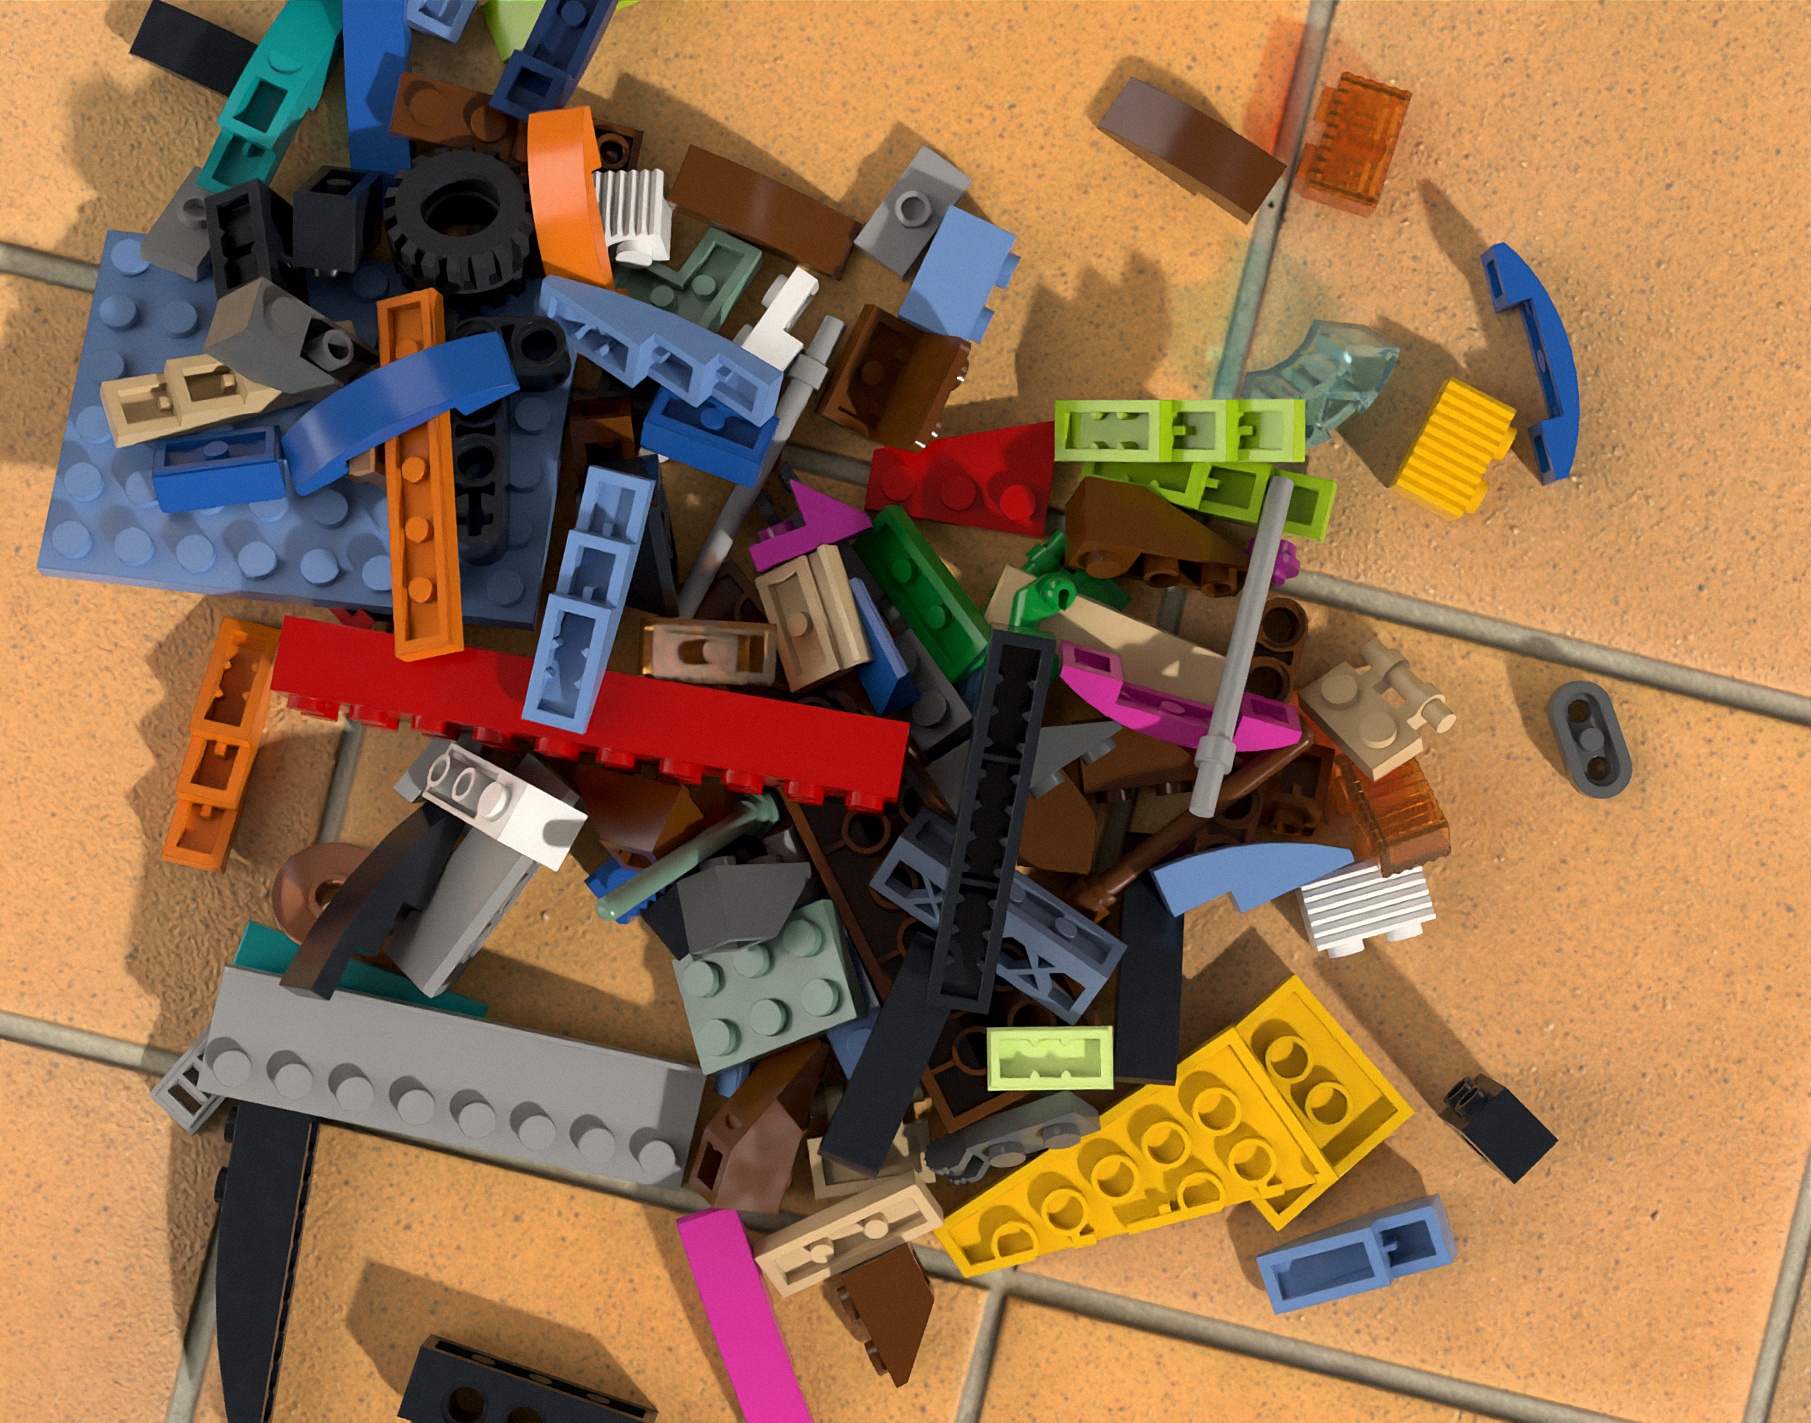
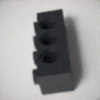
M430 1334L420 1346L397 1417L411 1421L410 1423H514L512 1411L519 1407H529L539 1414L542 1423H655L659 1411ZM462 1387H470L477 1390L483 1398L484 1410L476 1413L463 1410L456 1401V1390Z

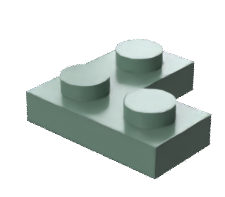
M711 226L679 273L656 261H652L651 265L641 269L626 268L617 264L612 271L615 289L626 288L628 297L671 312L716 334L765 261L760 249Z

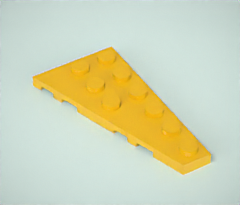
M1232 1023L1177 1060L1175 1086L1140 1084L1098 1112L1101 1125L1100 1131L1082 1136L1078 1144L1069 1148H1046L1039 1151L944 1214V1225L932 1231L963 1276L968 1278L1036 1260L1037 1256L1071 1247L1078 1249L1097 1244L1098 1240L1128 1232L1131 1235L1222 1211L1223 1207L1257 1198L1265 1200L1284 1195L1285 1191L1314 1183L1321 1185L1337 1181L1339 1176L1243 1036Z

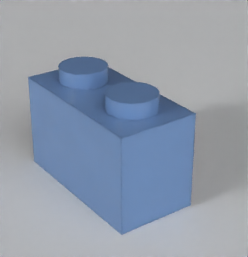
M950 205L898 313V318L922 332L957 336L968 342L971 340L980 344L995 311L986 307L995 286L1004 290L1007 289L1021 259L1020 256L1011 253L1015 245L1016 235Z

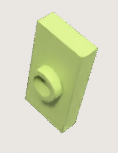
M1112 1026L987 1027L988 1091L1114 1089Z

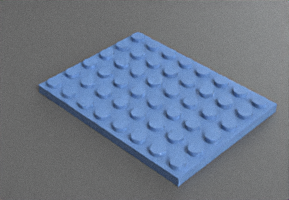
M107 230L36 568L43 576L324 608H345L350 611H358L362 608L369 613L393 615L387 491L369 482L355 483L341 477L302 497L296 493L283 452L286 494L281 499L175 513L162 512L151 479L154 441L120 448L115 447L100 397L101 382L164 372L166 360L206 354L202 350L217 307L212 260L199 280L195 281L141 260L140 244L147 234ZM366 259L354 273L349 272V276L340 279L320 278L312 275L311 268H305L310 307L333 322L351 320L356 336L379 351L376 343L379 336L377 301L399 296L402 289L407 291L402 285L400 274H396L393 262ZM543 278L525 279L526 290L518 297L509 293L505 296L506 304L494 309L491 303L480 306V313L468 314L467 307H457L456 311H458L460 316L459 323L473 317L538 316ZM569 345L568 350L572 367L570 376L562 386L546 392L510 394L509 546L502 559L488 566H473L459 557L462 623L528 631L536 630L578 352ZM546 347L537 348L530 352L528 358L534 361H543L553 356L556 351ZM308 400L246 420L182 436L279 425L282 438L294 423L319 403ZM484 406L465 417L470 420H481L489 416L493 408ZM488 463L473 464L466 470L464 476L471 479L483 478L491 472L493 466ZM473 507L476 515L475 531L473 534H470V536L474 537L481 535L482 526L487 525L482 508Z

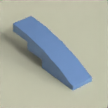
M552 274L542 280L538 316L549 317L558 322L565 331L567 345L631 388L635 387L648 375L695 408L711 395L759 428L774 415L784 372L732 341L671 312L611 290Z
M597 465L589 466L576 528L569 530L556 592L549 594L522 719L579 734L586 733L625 605L656 480Z

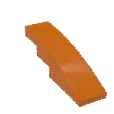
M227 616L223 617L188 726L192 733V738L175 788V793L179 799L161 852V856L166 862L222 875L225 873L245 804L272 695L270 685L282 629Z

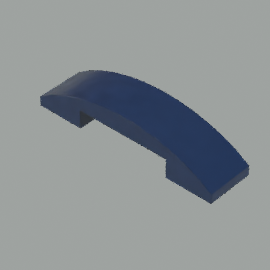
M546 0L523 51L514 49L489 102V106L527 124L529 114L532 112L563 108L586 71L619 0Z

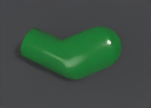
M1055 572L1045 573L1021 587L1013 596L1009 625L1039 630L1040 621L1060 610L1065 611L1074 604L1077 597L1074 583L1064 574Z

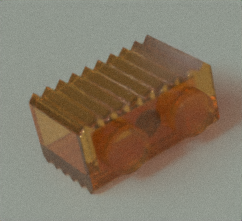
M1342 72L1334 88L1324 85L1313 115L1314 121L1322 123L1316 145L1305 143L1295 172V178L1304 180L1300 197L1369 218L1376 210L1412 93L1408 90H1400L1397 87L1388 86L1385 83H1377L1373 79H1365L1362 76L1353 75L1350 72Z
M663 617L641 618L638 675L670 682L769 686L775 681L776 624Z
M1345 753L1333 756L1336 777L1329 780V789L1333 801L1340 814L1351 811L1357 824L1350 827L1356 850L1363 862L1371 859L1374 860L1382 878L1388 879L1393 873L1401 874L1405 869L1412 870L1416 865L1424 866L1428 861L1435 862L1439 857L1446 858L1451 854L1450 829L1447 818L1444 817L1442 808L1439 807L1438 800L1435 798L1433 790L1430 788L1428 780L1425 778L1415 756L1376 783H1373Z

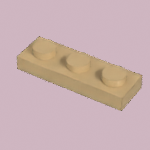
M913 1168L753 1242L754 1259L782 1297L786 1298L943 1226V1210Z

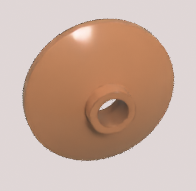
M329 842L307 847L289 858L278 871L271 892L273 914L281 930L291 940L301 945L311 927L324 911L323 906L333 899L347 878L367 858L370 852L347 843Z

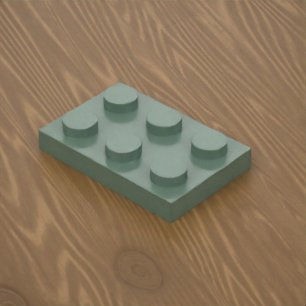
M821 899L790 912L777 937L741 951L693 955L689 953L680 961L677 959L672 960L703 1076H718L869 1017L834 900Z

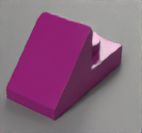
M789 479L806 526L795 529L792 520L771 526L758 533L761 543L748 548L757 571L763 574L801 555L808 556L817 551V547L823 544L837 546L875 530L868 514Z

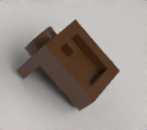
M1312 744L1306 751L1272 775L1268 783L1258 825L1266 826L1271 832L1284 837L1312 836L1325 811L1336 749Z

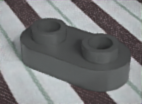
M1573 681L1561 685L1553 692L1548 701L1547 717L1568 780L1572 787L1583 796L1596 799L1614 797L1621 793L1630 782L1632 761L1611 699L1601 686L1590 681ZM1574 700L1581 701L1586 708V715L1579 723L1572 721L1568 715V707ZM1594 757L1600 758L1605 764V773L1598 780L1591 778L1587 771V765Z

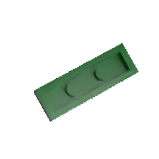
M886 505L872 521L875 531L858 537L851 546L951 684L966 682L984 662L990 625L902 506Z

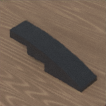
M428 800L393 829L341 886L311 927L278 985L297 996L330 1001L353 953L377 956L399 909L423 911L466 822Z
M1126 832L1123 843V857L1153 834ZM1186 841L1152 867L1186 855ZM1148 870L1122 889L1119 911V940L1128 947L1120 958L1116 969L1113 1082L1175 1086L1181 1006L1184 913L1176 917L1168 914Z

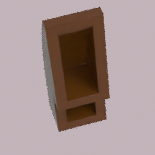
M1134 77L1130 78L1097 126V129L1182 188L1194 196L1198 192L1245 225H1248L1287 168V165L1220 122Z
M692 144L689 146L668 198L670 208L675 212L725 231L753 247L839 282L853 250V242L859 235L862 227L861 223L786 185Z

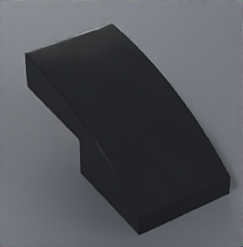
M152 0L128 54L184 82L188 80L228 100L259 45L161 0Z

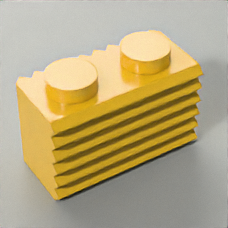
M1451 376L1442 383L1387 489L1450 522L1461 518L1464 512L1473 515L1489 488L1490 483L1482 479L1492 458L1500 462L1516 437L1518 429L1510 426V423L1517 410Z

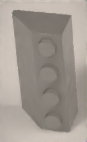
M528 752L523 760L514 755L503 768L506 772L580 812L586 807L577 783L538 753ZM467 822L460 834L465 839L453 855L448 858L423 911L399 909L388 931L392 937L382 949L407 977L430 998L453 987L543 865L497 841Z

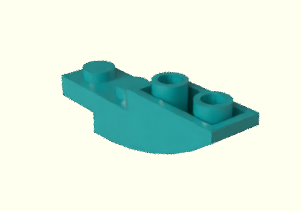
M289 0L245 67L216 122L222 130L195 183L197 186L211 194H216L258 177L270 187L306 110L309 109L314 112L344 50L342 0Z

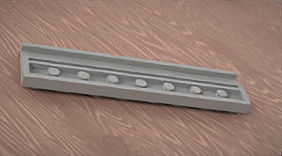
M228 962L224 965L196 1086L197 1091L680 1191L707 1076H703L702 1068L699 1064L339 986L336 987L330 1001L297 996L278 985L284 976L283 974Z

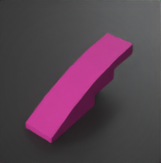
M710 1207L676 1219L677 1228L698 1291L746 1422L815 1423L796 1375L793 1356L776 1316L773 1297L762 1269L754 1259V1249L739 1211Z

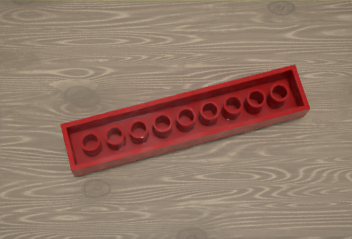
M284 615L270 690L288 699L286 708L301 711L300 715L337 722L339 711L349 713V719L360 721L362 726L390 732H398L399 723L404 722L411 724V730L422 732L421 736L458 743L460 732L473 734L472 740L481 742L483 747L494 750L519 753L520 743L535 745L534 751L543 753L544 758L579 764L581 753L597 756L596 762L603 763L604 768L627 771L632 774H640L641 765L646 764L659 767L658 772L665 774V777L689 784L700 785L702 774L721 777L720 783L725 784V789L746 794L762 795L763 785L783 788V794L786 795L787 800L822 806L824 796L846 799L845 805H847V810L867 815L884 816L885 806L899 807L911 738L910 723L605 670L586 733L579 734L522 719L535 658L464 646V651L405 662L395 656V637L392 633Z

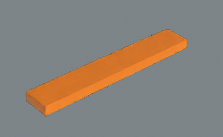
M433 287L377 301L380 368L413 353L446 343L443 295ZM450 410L384 442L395 656L405 662L464 651Z

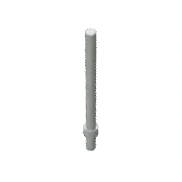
M826 315L806 354H798L787 375L791 382L773 415L780 418V422L756 485L753 488H747L736 484L679 591L680 617L665 618L656 634L669 643L678 646L812 392L819 393L830 373L826 366L847 328V325L839 319Z
M1274 476L1270 479L1207 736H1202L1199 740L1194 764L1199 770L1189 811L1199 817L1210 818L1214 816L1223 775L1230 773L1237 748L1232 742L1294 487V482L1287 477Z

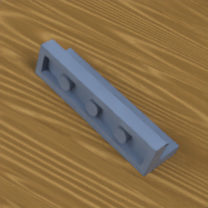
M923 806L899 836L869 886L937 932L954 826ZM900 860L922 875L926 889L913 890L892 876ZM1015 869L1003 937H1013L1022 943L1026 948L1029 959L1014 960L1002 952L1000 948L996 973L1074 1026L1108 980L1128 946ZM1049 973H1065L1085 988L1076 1001H1073L1053 987Z

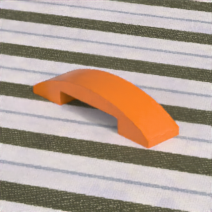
M584 105L530 113L528 118L527 144L529 186L535 230L546 277L552 274L611 290L628 297L626 288L615 289L592 177V171L602 167L590 106Z

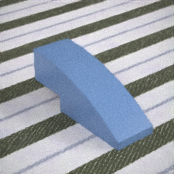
M1260 841L1224 845L1187 854L1152 867L1148 871L1168 914L1176 917L1227 893L1234 910L1244 913L1352 863L1355 859L1350 849L1307 842Z
M1436 1193L1372 1212L1300 1237L1258 1254L1256 1260L1274 1313L1278 1315L1390 1286L1394 1278L1452 1264L1457 1255L1458 1248L1440 1195Z

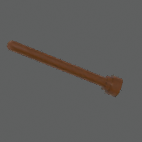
M1300 725L1302 734L1297 744L1264 750L1223 781L1213 817L1204 818L1196 816L1188 808L1102 874L1094 871L1088 877L1085 874L1077 876L1062 888L1072 907L1095 924L1112 912L1110 905L1117 901L1115 895L1117 892L1311 747L1315 740L1313 730L1308 726Z

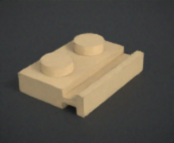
M823 544L817 547V551L808 556L801 555L755 579L791 693H807L852 671L853 667L861 663H869L875 660L836 545Z

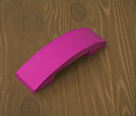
M1061 640L1058 648L1060 676L1087 703L1106 716L1147 736L1191 748H1198L1200 738L1207 736L1214 706L1123 681L1121 656ZM1248 692L1243 693L1232 742L1237 747L1236 752L1274 749L1298 743L1302 730L1296 706Z

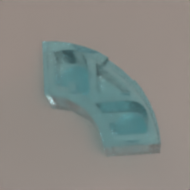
M1313 319L1304 341L1288 359L1267 370L1246 372L1239 399H1306L1305 450L1331 439L1332 437L1329 432L1344 422L1355 411L1363 414L1389 379L1401 348L1364 324Z

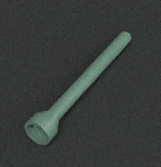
M763 785L762 795L739 793L733 801L731 814L601 897L596 904V913L599 918L604 921H613L743 834L763 836L780 825L786 814V806L780 793L774 787Z

